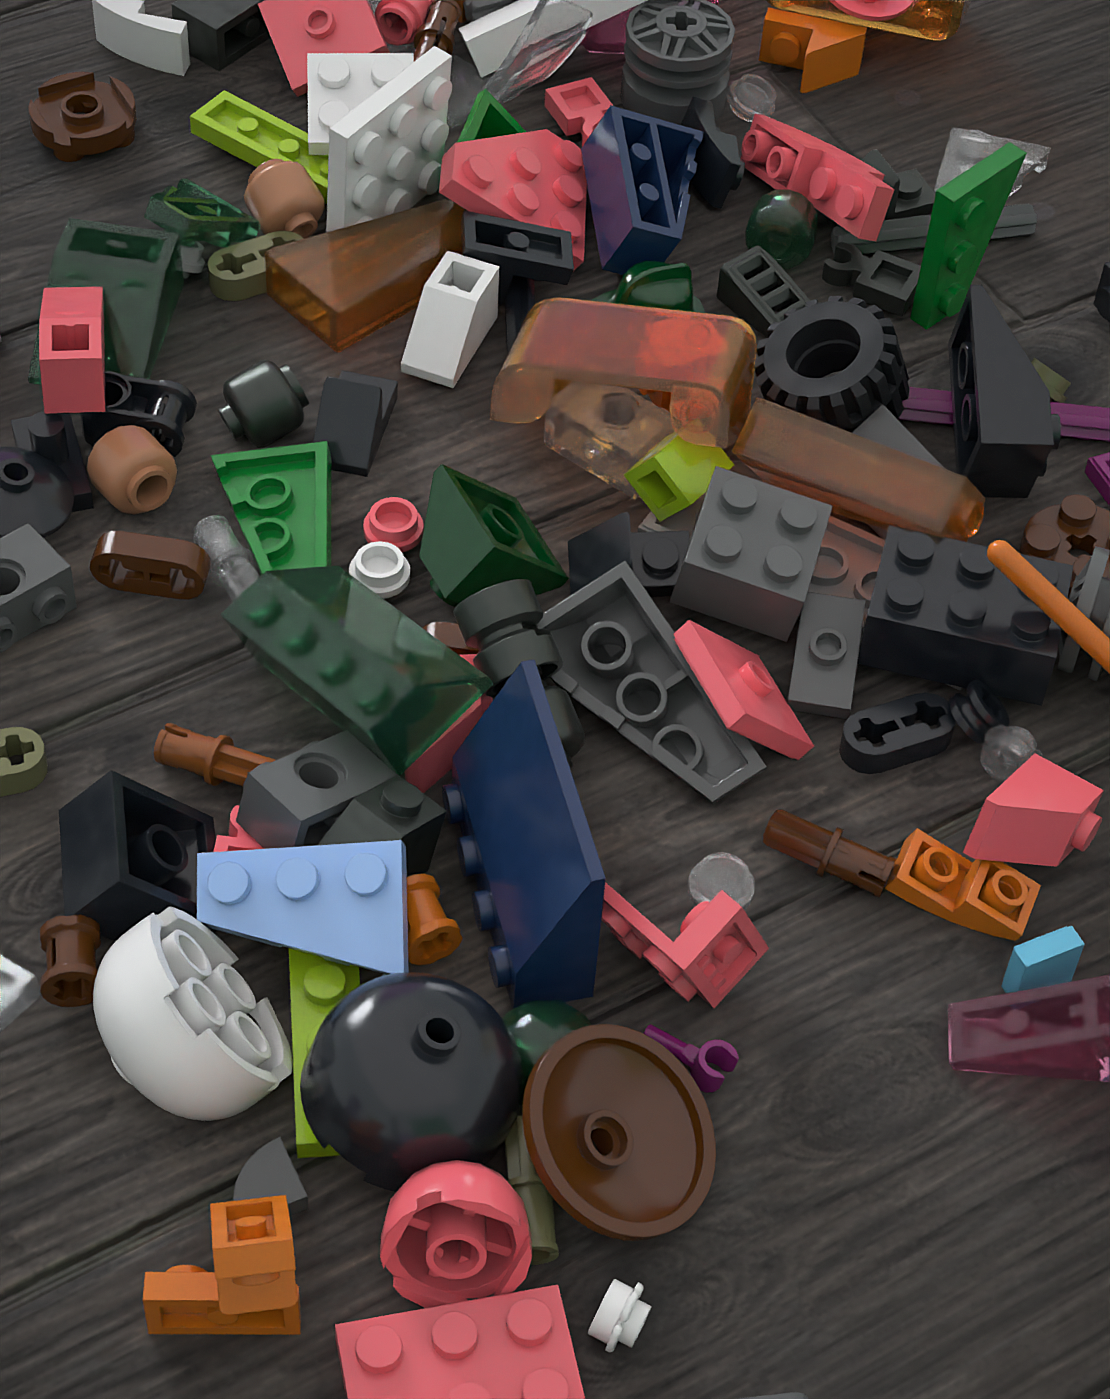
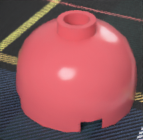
M460 1160L440 1162L414 1173L390 1199L381 1233L380 1258L383 1269L386 1265V1268L393 1275V1287L402 1297L424 1308L468 1301L466 1298H485L491 1294L496 1296L513 1293L526 1279L532 1260V1236L523 1199L501 1174L479 1163Z

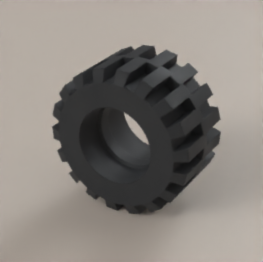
M830 296L827 302L819 303L818 299L805 302L807 307L798 311L792 308L783 314L785 320L781 323L773 322L766 330L769 338L761 339L757 345L756 352L758 357L754 359V371L770 418L778 433L782 437L788 436L790 444L798 448L808 444L810 452L822 453L826 447H832L834 450L882 404L898 419L904 410L902 401L909 398L910 388L908 380L910 379L891 320L885 318L883 311L877 306L866 307L864 300L855 297L848 302H844L842 296ZM841 371V372H839V373H837V374H835V375H832V376H829V377H824V376H826V375H828V374Z

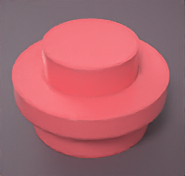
M398 497L384 498L376 502L366 515L363 524L364 537L368 543L388 542L398 547L401 552H406L416 547L422 540L424 531L423 519L415 506L408 500Z

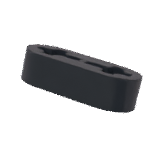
M926 692L909 695L858 711L849 716L844 723L839 753L844 763L859 773H882L945 751L951 742L956 720L945 698ZM915 720L922 721V723L914 724ZM937 725L936 729H930L929 726ZM859 738H866V740L858 742ZM881 742L879 747L873 746V744Z

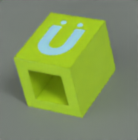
M696 418L666 436L631 467L624 476L659 522L692 505L707 491L715 466L730 470L734 464L722 449L715 435L707 430L699 418Z

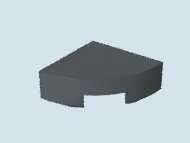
M278 1137L258 1149L245 1163L236 1181L233 1200L286 1195L289 1216L308 1209V1196L281 1137Z

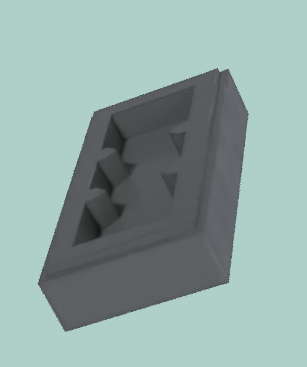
M807 592L800 613L787 701L792 711L843 719L849 718L866 600Z

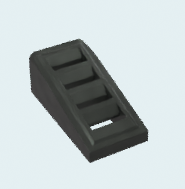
M758 245L724 263L720 268L716 297L767 338L769 337L766 330L773 322L781 323L785 320L784 313L792 308H795L797 311L807 307L805 302L811 301L777 261ZM780 308L784 309L777 314L774 312Z

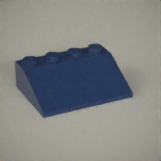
M535 659L521 661L453 755L452 784L442 786L444 809L447 810V821L449 824L459 823L463 837L457 838V851L461 871L464 877L474 876L478 891H473L472 893L477 927L480 932L490 930L494 946L488 948L492 980L496 988L506 986L513 1012L593 997L606 881Z

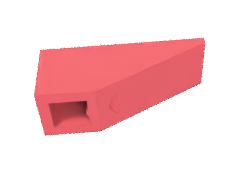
M103 287L44 288L39 318V362L44 414L105 412Z

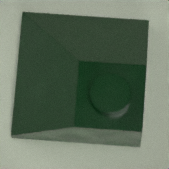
M443 464L433 472L419 556L432 576L430 586L440 599L456 607L467 597L485 588L510 580H529L536 595L560 588L568 581L569 577L517 498Z

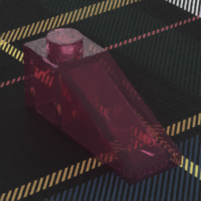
M1110 975L948 1004L949 1064L953 1070L1110 1082Z

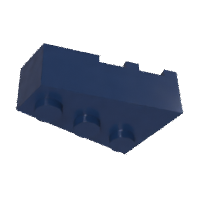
M610 105L581 148L602 270L624 275L633 265L643 261L665 262L681 241L691 196L687 192L689 182L696 172L697 163L694 162L696 149L702 142L703 131Z

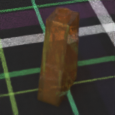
M447 198L273 247L265 252L267 295L335 352L339 353L418 307L424 285L445 253L450 251L462 255L461 218L463 212L468 210Z
M758 397L732 450L765 483L833 506L831 510L833 513L888 530L889 525L967 542L969 537L977 533L983 520L986 499L967 477Z

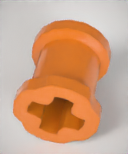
M414 874L407 877L408 960L411 964L428 965L447 957L458 948L463 939L457 922L447 918L438 900L440 887L437 881L428 874Z

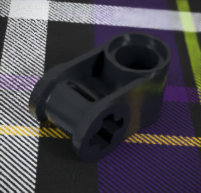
M105 371V412L80 413L82 433L85 441L94 447L95 443L105 433L117 427L126 425L143 427L173 457H176L181 452L185 437L182 431L184 424L194 417L197 401L188 388L177 382L150 380L125 376L113 371ZM165 397H168L169 399L165 405L162 401ZM162 435L166 437L164 442H160Z

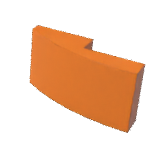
M917 828L905 839L885 889L905 901L950 922L985 934L1016 941L1023 935L1041 885L1001 861L976 859L974 862H971Z

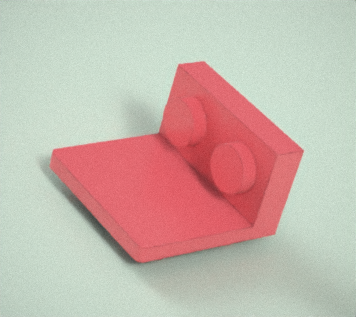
M605 882L601 920L611 929L610 932L637 958L641 959L644 957L659 971L658 975L687 1002L697 993L711 1007L715 1008L769 949L742 906L723 890L710 902L703 901L688 913L682 922L681 934L673 942Z

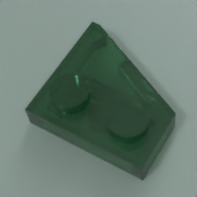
M183 178L179 180L177 188L170 185L164 188L163 192H157L150 196L144 215L146 219L164 229L162 235L166 239L188 247L194 246L196 241H206L216 246L228 247L231 242H244L256 238L260 228L259 222L252 216L189 179Z

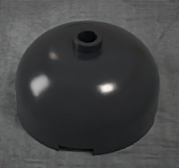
M404 972L389 974L372 979L356 987L340 999L328 1012L314 1037L303 1063L300 1081L301 1101L307 1122L314 1136L324 1149L330 1144L345 1160L367 1173L363 1181L379 1188L397 1192L414 1173L434 1163L460 1160L479 1163L485 1166L496 1155L511 1131L521 1106L523 1094L522 1061L515 1039L505 1021L484 998L470 988L451 979L428 973Z

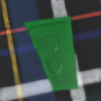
M1008 142L936 190L910 317L911 320L926 330L944 317L954 316L962 308L969 287L1027 152L1011 142Z
M323 441L210 455L216 474L270 597L331 590L332 457L328 442Z

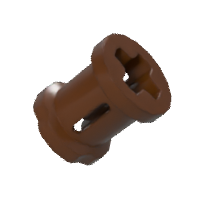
M83 915L56 916L46 921L40 927L41 948L46 952L47 971L41 976L40 993L43 999L50 1004L60 1007H78L93 1002L94 983L98 971L96 969V950L101 945L99 923Z

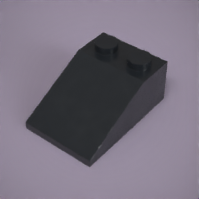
M970 285L948 342L957 482L970 497L1028 498L1037 478L1045 475L1047 457L1050 451L1057 450L1061 437L1060 417L1058 414H1051L1048 388L983 285Z

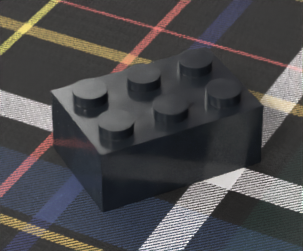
M889 525L866 617L857 664L966 689L973 680H980L992 689L997 696L1042 706L1056 661L1062 629L989 561L987 546ZM1021 554L1068 598L1073 565Z

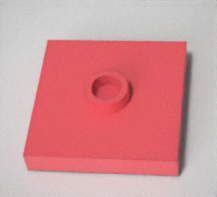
M264 0L258 3L290 86L297 97L308 92L307 53H390L368 0Z
M688 620L673 634L676 644L727 729L791 759L799 760L814 747V744L757 654L691 620Z

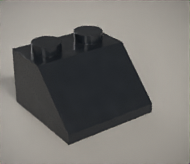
M110 770L59 810L64 916L83 915L92 918L99 923L101 936L115 942L153 912L155 915H159L169 906L182 910L197 919V853L214 851L216 839L212 816L113 770ZM209 928L212 932H216V931H217V930H215V929Z

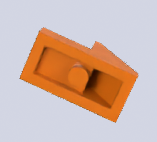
M768 7L764 18L759 61L803 70L800 93H808L859 75L867 27Z
M286 1195L210 1204L215 1280H217L218 1301L221 1313L234 1315L294 1306L297 1301L294 1271L296 1266Z
M178 1265L169 1268L165 1272H145L143 1305L148 1334L301 1335L299 1286L296 1284V1304L290 1308L225 1315L219 1309L215 1272H208L201 1267L193 1265Z

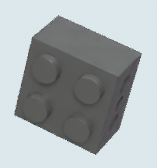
M715 466L690 537L670 603L787 642L805 602L833 506Z

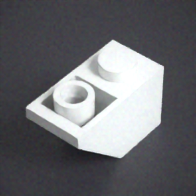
M450 251L445 253L424 285L401 361V372L454 388L497 319L499 266Z

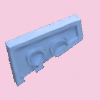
M402 840L197 853V920L207 928L277 947H288L321 956L325 960L347 966L354 965L383 973L384 975L409 972L406 846Z

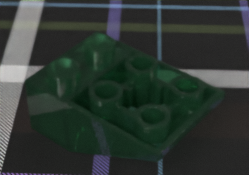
M74 218L68 219L53 255L47 288L103 287L105 371H113L121 375L144 379L150 378L184 286L180 233ZM38 326L28 373V382L42 385Z

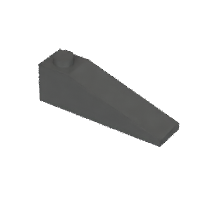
M626 561L543 613V618L537 624L538 628L551 631L563 661V667L551 676L553 682L709 802L714 804L767 769V766L746 737L726 728L676 644L673 635L675 632Z

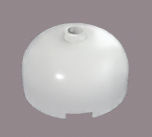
M169 906L159 915H155L153 912L116 940L105 954L98 968L94 983L93 1007L96 1023L118 1073L154 1104L172 1114L187 1119L201 1121L225 1119L237 1115L256 1104L292 1073L293 1062L290 1045L268 998L266 997L256 1004L255 997L246 981L231 967L239 958L217 935L200 921L182 910ZM249 1013L257 1021L258 1025L246 1014Z

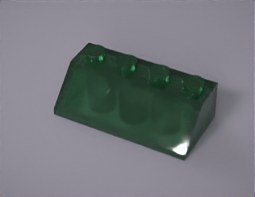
M339 566L265 571L221 613V616L257 661L342 730H348L399 776L493 685L487 675Z

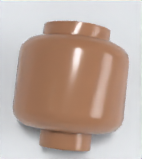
M272 159L262 163L249 176L248 185L244 193L245 204L264 235L277 231H291L306 239L316 231L318 227L317 222L325 209L324 197L301 164L294 161Z
M126 425L105 433L95 443L88 457L87 471L91 483L110 504L123 513L134 515L160 507L169 498L176 483L177 467L173 456L143 427Z

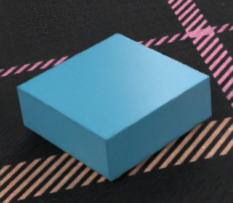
M1065 926L1014 946L1001 987L1012 1003L1016 1004L1071 982L1085 943L1073 926Z

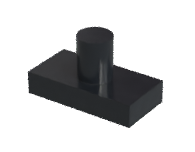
M44 411L30 417L11 420L16 447L33 451L50 459L69 478L74 491L72 512L93 509L92 491L71 414H44Z

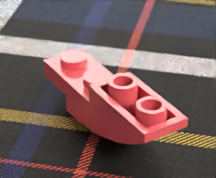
M755 113L751 128L744 136L742 142V155L740 159H743L745 162L744 168L785 197L807 202L858 239L876 242L895 190L883 182L885 174L810 134L765 115Z

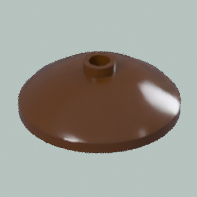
M611 1024L590 1025L574 1030L554 1042L539 1057L527 1080L523 1099L522 1120L526 1145L532 1163L544 1186L555 1201L569 1215L587 1228L599 1234L620 1240H649L666 1234L688 1221L702 1205L709 1192L715 1170L716 1141L711 1115L705 1099L684 1065L669 1050L651 1037L628 1027ZM592 1140L597 1145L598 1151L595 1149Z

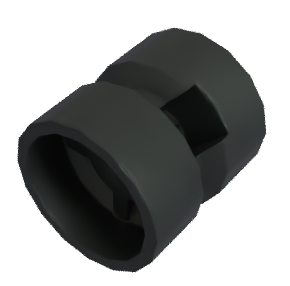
M517 579L493 585L467 597L454 608V616L466 646L478 648L479 650L473 659V663L486 696L496 697L521 661L535 659L540 678L543 681L563 667V661L551 631L538 628L537 624L543 618V611L529 580Z

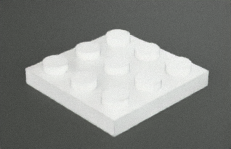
M435 46L329 128L325 255L342 265L358 251L369 248L382 231L393 222L401 221L411 207L427 194L435 193L439 188L442 156L444 155L445 141L449 133L447 112L448 100L452 92V83L450 81L452 56Z

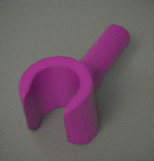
M652 1024L648 1025L643 1033L663 1045L680 1062L691 1067L690 1075L700 1091L706 1093L720 1089L725 1080L721 1073L711 1069L707 1063L718 1065L727 1072H732L738 1063L739 1057L736 1049L723 1040L714 1039L707 1041L699 1049Z

